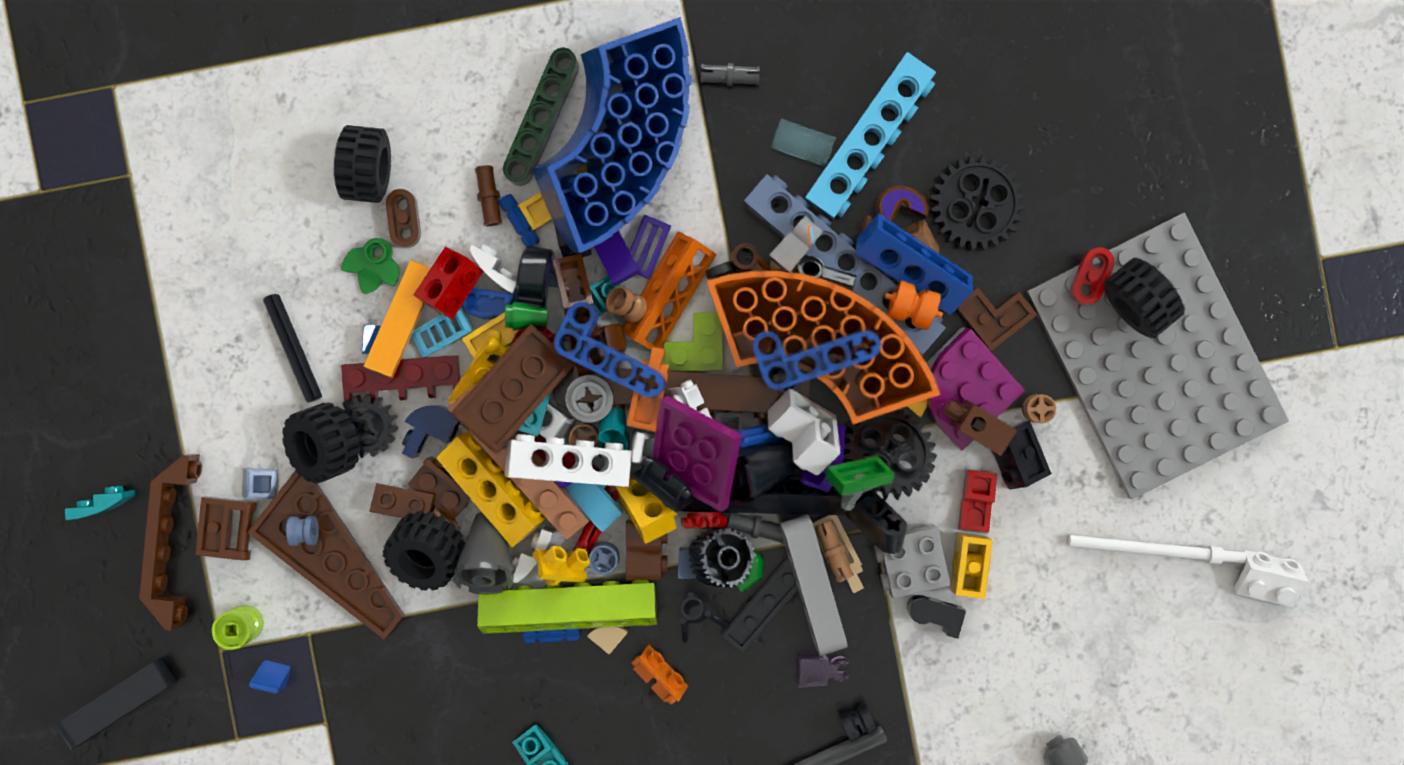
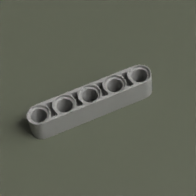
M806 514L779 523L818 655L821 657L847 648V640L809 515Z

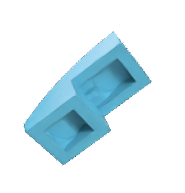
M572 482L566 489L581 510L601 532L605 531L624 512V509L604 490L606 485Z

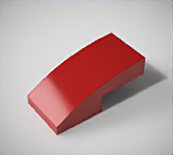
M967 470L958 530L983 534L989 533L991 508L995 502L997 473Z

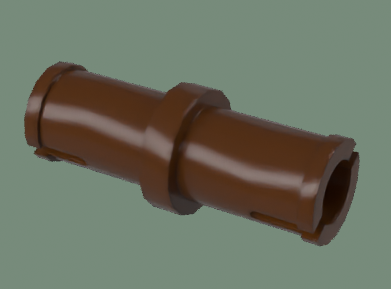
M491 165L475 168L479 188L477 201L481 202L483 224L486 227L502 224L498 203L500 191L496 190L494 168Z

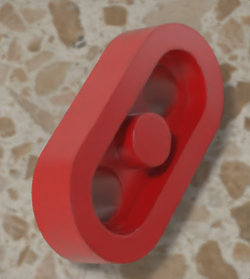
M1097 247L1084 254L1070 288L1071 296L1078 304H1094L1101 298L1104 292L1103 283L1110 277L1115 264L1114 256L1108 249ZM1094 258L1100 260V267L1098 269L1092 265ZM1083 285H1086L1089 288V294L1087 296H1084L1081 293V287Z

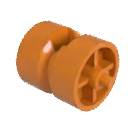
M900 280L892 294L887 292L884 298L888 299L890 303L887 315L892 319L905 321L909 317L915 327L927 331L935 317L941 318L943 312L938 311L941 294L931 290L923 289L920 293H917L913 284Z

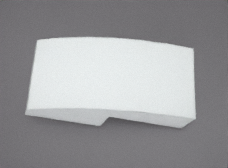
M481 244L480 248L471 245L469 251L481 269L501 287L517 295L515 282L517 276L504 268L497 272L502 262L495 257L497 251L484 244Z
M545 526L541 533L536 531L530 548L547 550L556 529ZM524 550L520 556L515 555L512 562L513 582L518 583L537 565V561L533 558V552Z

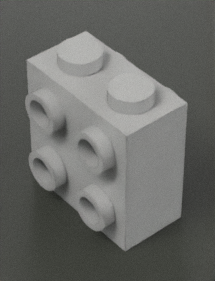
M934 524L906 530L903 547L898 553L887 554L874 545L877 562L883 563L885 572L880 574L883 590L889 591L892 598L951 586L939 529Z

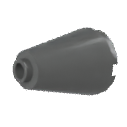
M480 512L475 515L456 564L453 582L459 588H461V584L468 586L469 592L474 594H498L502 592L503 587L508 585L509 589L513 584L514 577L509 546L504 537L486 516Z

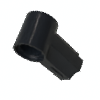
M815 256L804 257L798 263L797 273L813 275L812 277L829 281L853 291L857 275L824 266V263Z

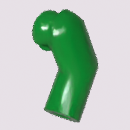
M753 550L756 556H754V562L750 564L753 566L752 569H749L750 574H746L744 583L737 586L742 593L763 576L764 558L757 550Z

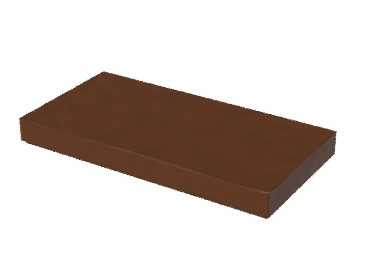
M530 324L453 409L450 415L494 454H497L573 368L575 363L559 354L555 349V345Z

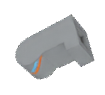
M804 216L772 251L768 258L784 272H791L823 230Z

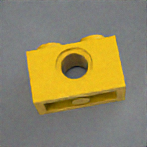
M957 532L950 581L951 586L949 589L955 595L986 598L993 540L989 537Z

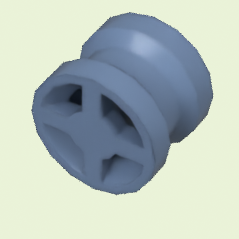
M297 516L289 517L286 527L288 544L290 546H297L300 543L316 545L319 536L317 517L307 516L305 519H300Z

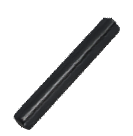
M279 294L268 295L263 298L264 305L304 399L307 403L317 401L322 398L321 391Z

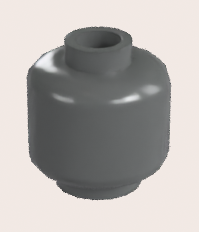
M1059 735L1046 743L1049 749L1044 753L1043 758L1047 765H1087L1088 757L1075 738L1063 739Z

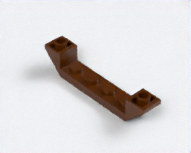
M200 454L182 455L150 483L139 599L167 631H172L182 626L188 614V608L185 605L186 597L163 594L168 583L165 569L171 553L168 539L173 529L171 508L176 499L174 484L188 485L197 483V479L202 472V463L199 461Z

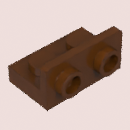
M433 456L427 457L423 461V466L408 484L416 491L433 494L432 504L454 520L471 499Z

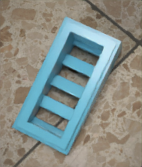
M463 306L460 307L454 316L461 328L459 332L456 331L451 319L442 314L413 331L412 337L423 358L461 340L466 335L475 331ZM444 322L452 334L450 337L446 336L441 326ZM434 327H436L442 339L439 343L431 331ZM426 332L432 347L427 348L420 334Z

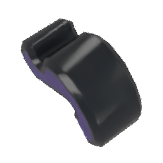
M527 246L523 250L517 271L516 302L547 308L549 273L553 266V259H555V253L552 249Z

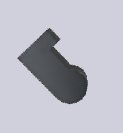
M915 595L907 603L908 614L915 622L919 624L931 622L944 626L942 631L947 636L959 638L966 610L962 606L924 595Z

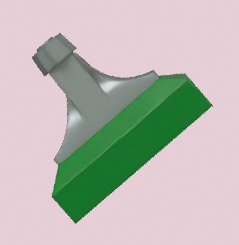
M879 456L830 466L827 468L825 477L842 495V508L851 510L863 492L891 484L895 474Z

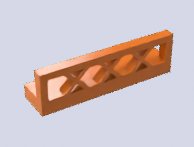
M678 231L640 295L647 303V309L643 318L633 324L625 321L622 325L624 334L652 350V346L662 348L703 279L705 270L709 269L717 254L694 238ZM700 250L705 256L698 266L693 267V258L697 251ZM687 277L688 285L685 290L678 292V283L682 278ZM673 302L672 312L670 315L663 317L665 305ZM658 327L659 334L653 344L646 341L645 339L651 329Z

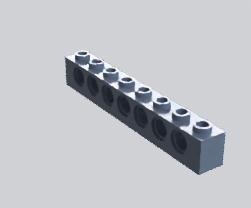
M766 174L744 200L743 205L783 239L794 229L793 221L795 219L803 218L804 216L810 219L823 230L819 237L828 238L831 248L827 252H822L817 249L814 242L804 257L815 256L824 263V266L840 271L843 270L838 266L839 257H850L853 267L850 271L844 272L857 275L852 292L866 299L887 315L888 309L883 305V296L886 292L892 294L899 281L888 278L873 264L863 262L852 247L854 242L842 232L839 235L830 228L832 223L820 213L815 216L808 210L810 205L798 194L793 197L786 191L788 186L776 175L771 178ZM775 199H781L785 201L787 210L784 213H776L771 208V202ZM867 274L874 278L875 285L872 290L862 288L860 284L862 275ZM935 317L927 331L918 327L914 329L909 328L905 321L892 319L909 337L921 355L926 352L946 328L941 324L943 321L942 317Z

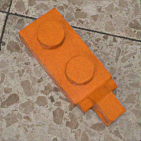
M652 346L649 361L642 360V363L663 373L667 384L669 365L662 364L665 349ZM640 368L636 381L642 380L648 384V391L652 388H658L659 384L655 382L656 376L653 375L651 378H645L640 375L643 372V369ZM665 389L655 397H646L633 391L627 426L656 432L660 400L664 398Z

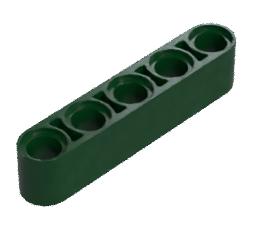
M558 48L551 54L503 164V174L516 186H524L531 181L534 175L532 168L539 164L578 74V61L573 51L568 48ZM568 58L572 60V64L568 69L560 70L557 68L558 62L561 59ZM551 85L560 86V92L555 97L546 95V90ZM538 112H547L549 116L545 123L537 124L534 122L535 115ZM528 138H535L537 141L536 147L531 151L523 150L524 141ZM518 164L524 165V174L519 178H513L511 175L512 168Z

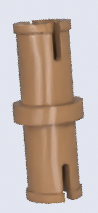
M830 520L814 528L824 548L823 556L828 558L836 578L835 580L839 582L844 578L848 579L854 576L844 554L846 548L844 544H840L832 524L833 522Z

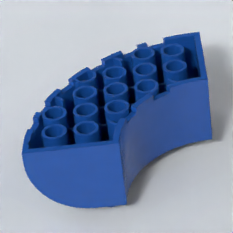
M681 17L580 54L586 76V98L580 122L569 141L557 154L543 164L532 168L556 228L569 248L576 253H582L613 236L625 224L631 222L638 212L653 199L661 187L660 184L668 170H671L681 146L679 144L689 116L690 104H688L689 86L691 85L687 57L689 56V50ZM586 165L588 167L587 173L575 174L576 170L581 166Z

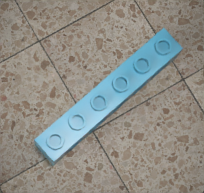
M907 52L806 195L805 200L812 208L831 221L836 215L840 218L844 215L851 205L847 201L853 191L857 194L860 192L868 180L864 177V174L869 167L874 170L885 156L881 153L886 143L892 146L902 132L897 127L903 119L909 122L919 108L914 105L918 97L921 95L926 98L935 85L931 81L936 73L933 69ZM907 85L910 87L912 96H901L898 92V86ZM881 110H892L895 114V120L891 122L884 120L881 116ZM869 132L876 134L879 143L875 146L868 145L864 140V134ZM851 156L858 157L862 162V168L859 170L851 169L847 164V158ZM834 180L842 181L845 185V192L842 194L834 193L830 188V183Z

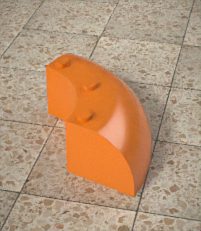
M782 271L743 272L707 281L736 368L758 363L753 343L755 337L763 331L773 332L779 337L785 356L858 331L866 330L873 332L880 339L881 348L875 357L817 377L838 396L853 424L941 395L932 372L909 337L888 315L866 299L844 287L816 277ZM864 336L861 338L862 343L856 346H851L850 341L845 342L850 349L851 359L856 357L853 353L854 350L863 349L866 353L869 352V346L873 344V340H868ZM763 337L758 343V348L762 353L769 354L775 350L776 342L772 337ZM833 346L830 348L827 354L828 360L832 363L842 361L844 358L842 347ZM804 356L798 361V369L808 373L815 367V361L810 356Z

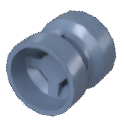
M610 542L597 544L589 555L591 569L598 574L606 575L611 573L616 568L620 559L618 548Z

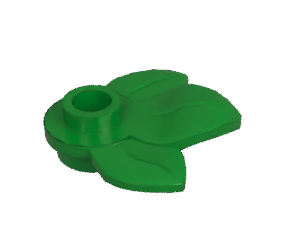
M382 238L370 239L364 247L351 249L345 256L341 266V270L344 272L358 273V282L363 294L377 290L382 282L395 286L400 274L399 266L392 258V247L389 242ZM378 247L383 250L380 258H376L374 255V251Z

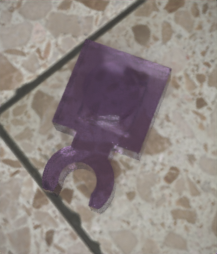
M819 655L798 656L797 684L800 688L828 686V678L846 681L848 680L847 673L845 671L838 672L837 670L840 666H847L849 662L843 656H837L829 661L827 655L821 657Z

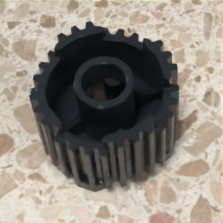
M712 528L707 529L706 532H701V535H698L697 539L692 540L689 546V555L691 556L689 561L692 562L690 568H694L692 573L697 574L696 578L703 584L714 587L733 588V586L743 584L746 579L745 575L750 574L749 569L753 567L750 564L754 562L753 559L756 556V553H753L755 547H751L753 542L746 540L747 537L742 536V532H737L736 529Z

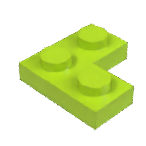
M717 312L693 313L694 342H664L665 365H669L668 371L723 370L722 324Z

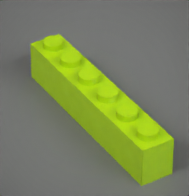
M634 580L632 584L620 585V582L607 581L603 583V586H591L590 583H576L574 587L562 588V585L559 584L556 586L546 585L545 589H533L532 586H518L516 590L504 591L505 589L503 588L502 592L498 594H478L477 627L483 634L657 625L655 584L649 583L648 580Z

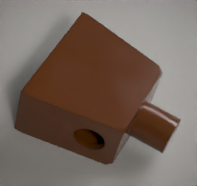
M950 398L942 409L943 414L953 419L950 424L951 426L1000 456L1017 432L1015 428L968 400L961 404L955 399Z

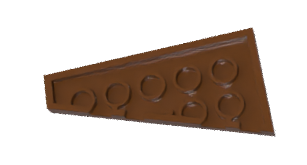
M295 470L247 533L385 640L405 616L320 486L312 481H306ZM297 516L300 519H305L307 516L317 517L319 536L316 545L300 543L297 546H290L288 544L286 527L289 517Z

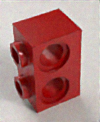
M445 246L413 296L433 310L453 319L484 271L466 256Z

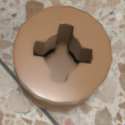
M1033 394L1028 396L1022 403V413L1030 422L1047 423L1056 414V404L1047 395Z

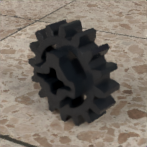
M372 394L365 395L363 400L360 395H356L353 397V402L346 400L342 403L345 408L342 411L350 417V421L354 424L356 434L359 437L360 458L365 457L368 451L372 457L378 455L379 450L382 452L386 451L389 448L387 443H392L396 439L391 433L399 430L398 426L392 425V421L398 418L397 415H389L388 413L392 408L391 404L383 407L381 405L383 398L379 397L372 401ZM360 407L368 408L364 413L353 411ZM363 421H367V422H368L367 428H368L369 430H367V431L364 430L365 424L362 423ZM369 438L378 440V442L373 444H364V441Z

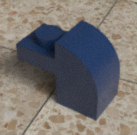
M431 405L414 410L404 421L415 428L414 430L410 429L406 433L402 441V445L405 446L402 454L412 459L419 457L429 435L445 443L452 442L460 423L450 415L451 412L446 406Z

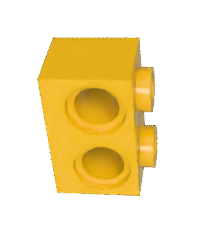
M633 477L629 479V487L615 486L620 503L645 544L677 529L674 516L678 515L677 512L675 513L672 509L666 507L661 500L643 488Z

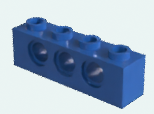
M879 213L857 237L856 254L863 262L873 264L890 279L902 280L913 284L917 293H920L923 289H928L941 294L938 310L942 309L951 315L973 293V276ZM884 250H893L894 252L888 253ZM915 265V266H918V267H916V268H910V267H908V266Z

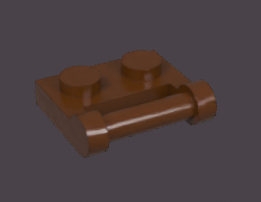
M208 496L201 497L195 555L233 560H250L251 550H248L250 534L247 532L251 528L252 513L256 511L257 502ZM233 510H240L236 549H231L229 544Z

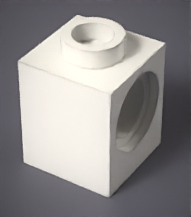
M549 401L545 415L550 412L552 414V422L546 427L542 422L539 434L545 438L563 439L576 420L567 416Z

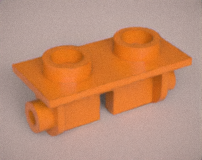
M649 644L641 655H637L631 661V664L634 666L633 670L646 683L652 678L656 679L651 688L664 703L668 702L672 705L675 701L678 702L688 688L683 677L675 672L664 661L663 656Z

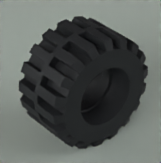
M346 125L338 137L334 155V181L339 197L343 200L380 203L387 191L391 171V147L385 129Z
M1134 257L1103 283L1105 294L1115 311L1129 326L1148 338H1156L1185 313L1182 299L1173 284L1156 267L1140 258Z
M321 403L291 414L284 422L285 427L282 430L284 438L282 442L285 447L286 457H288L292 468L296 469V473L300 477L303 476L306 481H312L314 484L325 482L352 470L355 464L358 463V454L360 453L359 437L356 434L354 424L350 421V417L343 413L340 407L334 406L332 403Z
M416 511L415 514L409 513L406 514L405 518L402 517L386 541L382 552L383 557L386 558L384 563L386 567L390 568L389 572L393 576H397L400 582H405L414 589L418 587L420 590L427 591L429 588L434 591L438 590L439 587H445L453 577L456 564L465 544V541L461 539L463 537L462 533L455 529L456 526L452 522L448 523L445 517L441 515L440 517L435 516L433 512L425 514L423 511Z

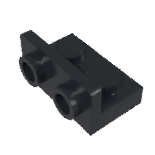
M1030 420L1013 426L1017 432L1001 456L991 450L1000 468L1002 479L1009 490L1028 487L1052 474Z

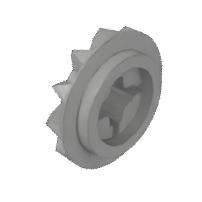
M583 375L575 379L568 387L565 397L566 406L576 419L589 423L603 419L610 412L613 405V392L608 382L597 375ZM586 386H588L593 395L602 394L601 397L594 400V410L591 409L588 402H577V400L586 395Z

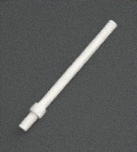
M1079 535L1068 536V546L1202 559L1212 564H1222V562L1244 564L1246 562L1245 552L1223 550L1222 547L1218 546L1199 548Z

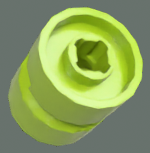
M245 604L226 611L218 616L212 625L213 639L223 649H238L260 635L264 625L263 616L257 608Z

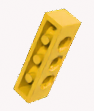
M468 431L457 436L436 457L511 547L524 540L547 519L511 478L505 476L502 468Z

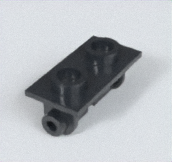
M646 456L641 462L643 468L631 475L643 488L650 491L675 513L693 501L691 497L694 492L690 490L691 486L676 474H672L669 480L665 478L669 469L658 461L656 457Z

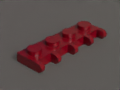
M459 355L400 360L393 379L365 368L364 363L341 365L344 401L350 400L352 402V393L369 392V394H372V401H375L379 398L378 391L398 389L400 401L407 400V388L427 387L428 397L435 398V386L453 385L454 389L461 379Z

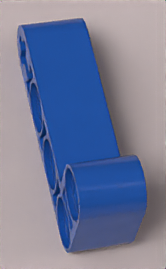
M576 302L569 308L554 340L555 349L559 354L643 396L655 397L664 391L666 378L659 370L591 337L599 318L595 306L586 302ZM582 307H586L591 315L590 320L585 324H580L576 318L577 311ZM569 334H572L577 339V346L571 352L567 351L563 346L564 338ZM595 348H600L605 356L604 361L599 365H595L590 359V353ZM622 361L628 362L632 367L631 375L628 378H622L617 373V366ZM640 368L643 369V372L640 374L645 378H651L653 375L656 376L655 382L659 384L658 388H652L648 391V384L646 382L637 380L636 385L632 383L637 378Z
M863 330L785 356L779 337L773 332L763 331L755 337L753 348L766 385L777 390L872 359L879 353L881 343L876 334ZM767 336L772 337L776 342L775 350L769 354L762 353L758 348L760 339ZM864 336L868 340H873V344L869 346V352L866 353L863 349L854 350L853 353L856 357L851 359L850 349L845 342L850 341L851 346H856L862 343L861 338ZM833 346H840L844 350V358L838 363L830 362L827 357L829 349ZM804 356H810L815 361V367L809 373H803L798 369V361ZM774 366H780L786 371L785 379L779 383L772 382L768 377L769 370Z

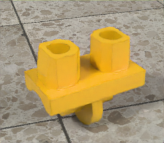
M552 546L549 550L536 549L532 553L533 558L538 563L539 579H544L547 585L556 586L560 581L583 583L587 579L585 568L590 564V560L585 549L577 548L574 552H566L561 546Z

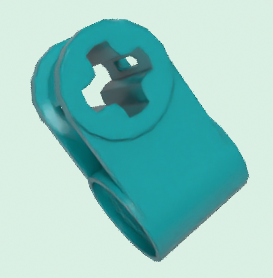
M612 406L610 412L603 419L599 420L598 448H605L606 443L624 444L623 450L629 451V432H627L626 414L621 408Z

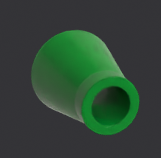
M513 301V304L505 305V328H513V331L525 329L530 324L534 327L547 326L548 308L536 307Z

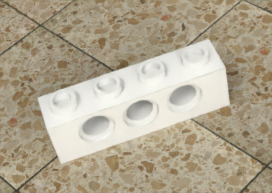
M516 435V440H508L505 466L506 477L629 487L632 451L623 450L624 444L606 443L605 448H595L594 441L576 440V446L564 445L565 439L550 437L546 438V443L534 442L535 436ZM541 449L546 455V460L543 465L537 467L532 463L531 456L535 450ZM567 452H571L575 456V464L570 469H566L562 465V457ZM599 454L604 458L605 464L600 471H595L592 467V459Z

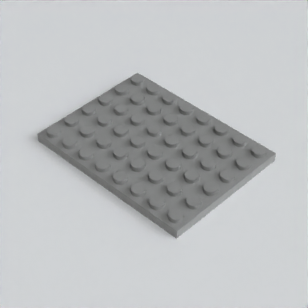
M1185 212L1109 249L1115 260L1111 275L1132 258H1140L1162 272L1179 293L1185 307L1184 315L1156 338H1148L1129 326L1115 311L1105 291L1094 304L1081 305L1075 302L1071 296L1070 288L1079 265L1025 292L1129 499H1134L1289 422ZM1094 258L1092 265L1097 269L1100 267V260ZM1083 285L1081 287V293L1084 296H1087L1089 294V288L1086 285Z

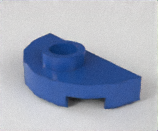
M473 288L462 305L472 316L483 320L494 319L505 312L506 304H513L516 295Z

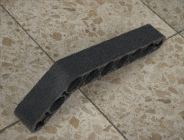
M788 475L746 506H738L729 500V506L721 512L846 515L881 551L887 554H895L902 549L907 529L905 520L878 494L874 498L871 496L872 489L862 493L853 509L845 510L841 506L842 495L835 487L832 486L829 492L804 485L801 483V475ZM693 496L691 497L692 503L678 511L720 512Z

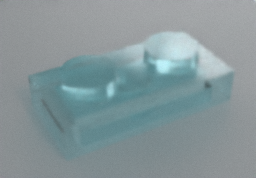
M781 119L771 148L826 167L836 137Z

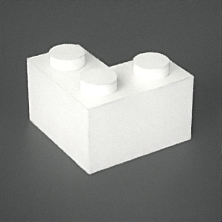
M791 388L768 410V429L774 435L792 442L793 462L799 468L808 470L818 476L840 454L835 414Z

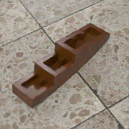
M582 254L553 259L564 315L566 316L569 308L576 302H586L594 306ZM582 307L577 311L576 318L580 324H585L590 320V311L586 307ZM597 323L591 337L601 342ZM569 334L573 351L577 346V339L572 334ZM595 348L591 351L590 359L592 363L599 365L604 361V352L600 348ZM575 362L578 377L597 373Z

